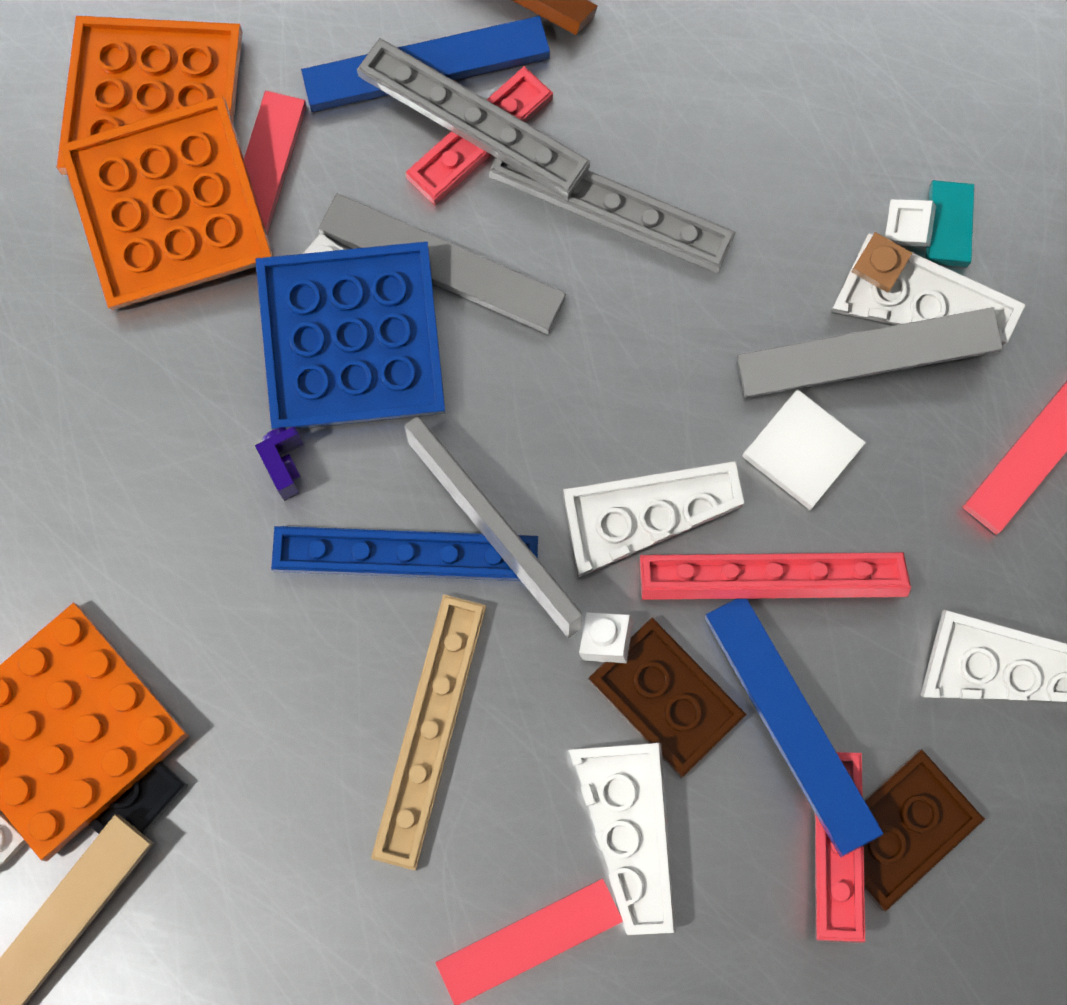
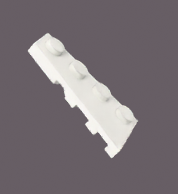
M868 233L831 310L832 313L900 325L994 307L1001 342L1004 346L1008 343L1026 304L912 253L893 287L887 293L851 272L873 236Z
M736 461L563 489L578 578L737 510L744 505Z
M943 610L920 696L931 698L1067 702V644Z
M652 743L569 750L582 785L581 790L586 806L589 807L596 829L595 835L600 851H603L609 870V879L627 935L676 932L661 744Z

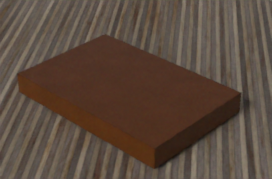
M653 617L631 637L627 663L604 662L588 678V681L648 744H661L662 759L680 778L684 777L747 715Z
M922 749L913 754L864 799L884 833L878 839L864 845V891L882 911H887L985 820Z

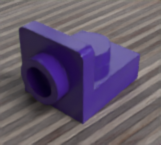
M295 426L289 429L285 427L276 428L265 434L262 438L263 441L255 445L277 491L284 501L299 494L294 481L301 478L290 454L281 457L304 444Z

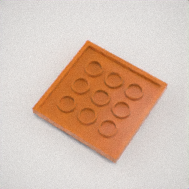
M76 16L59 145L223 95L227 102L230 116L234 123L243 34L240 24ZM59 148L56 168L61 175H68Z
M223 95L59 145L107 307L110 310L120 309L256 267L255 258L274 257L227 102Z
M74 602L0 665V810L41 861L50 860L85 829L92 820L102 814L113 802L128 791L134 783L145 776L157 763L162 761L189 737L183 727L85 612Z

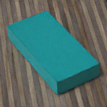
M933 180L929 186L928 201L935 203L936 211L930 247H926V259L938 265L968 267L972 260L974 184Z

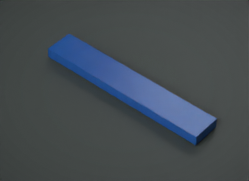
M540 16L397 47L451 80L550 59V49ZM367 54L301 69L311 112L389 95L358 77L357 68Z
M274 526L271 565L273 572L521 581L483 534ZM518 535L538 559V536Z
M735 599L705 614L707 624L840 858L881 837L884 833L747 599Z

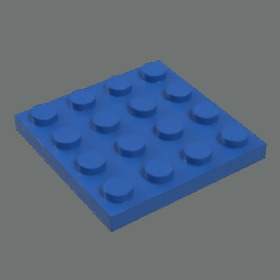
M428 241L255 258L272 430L279 427L289 429L295 426L296 429L446 414Z

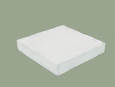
M797 389L748 447L742 457L802 505L811 510L866 442Z

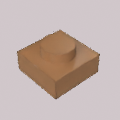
M875 232L851 272L889 293L911 257L912 252Z

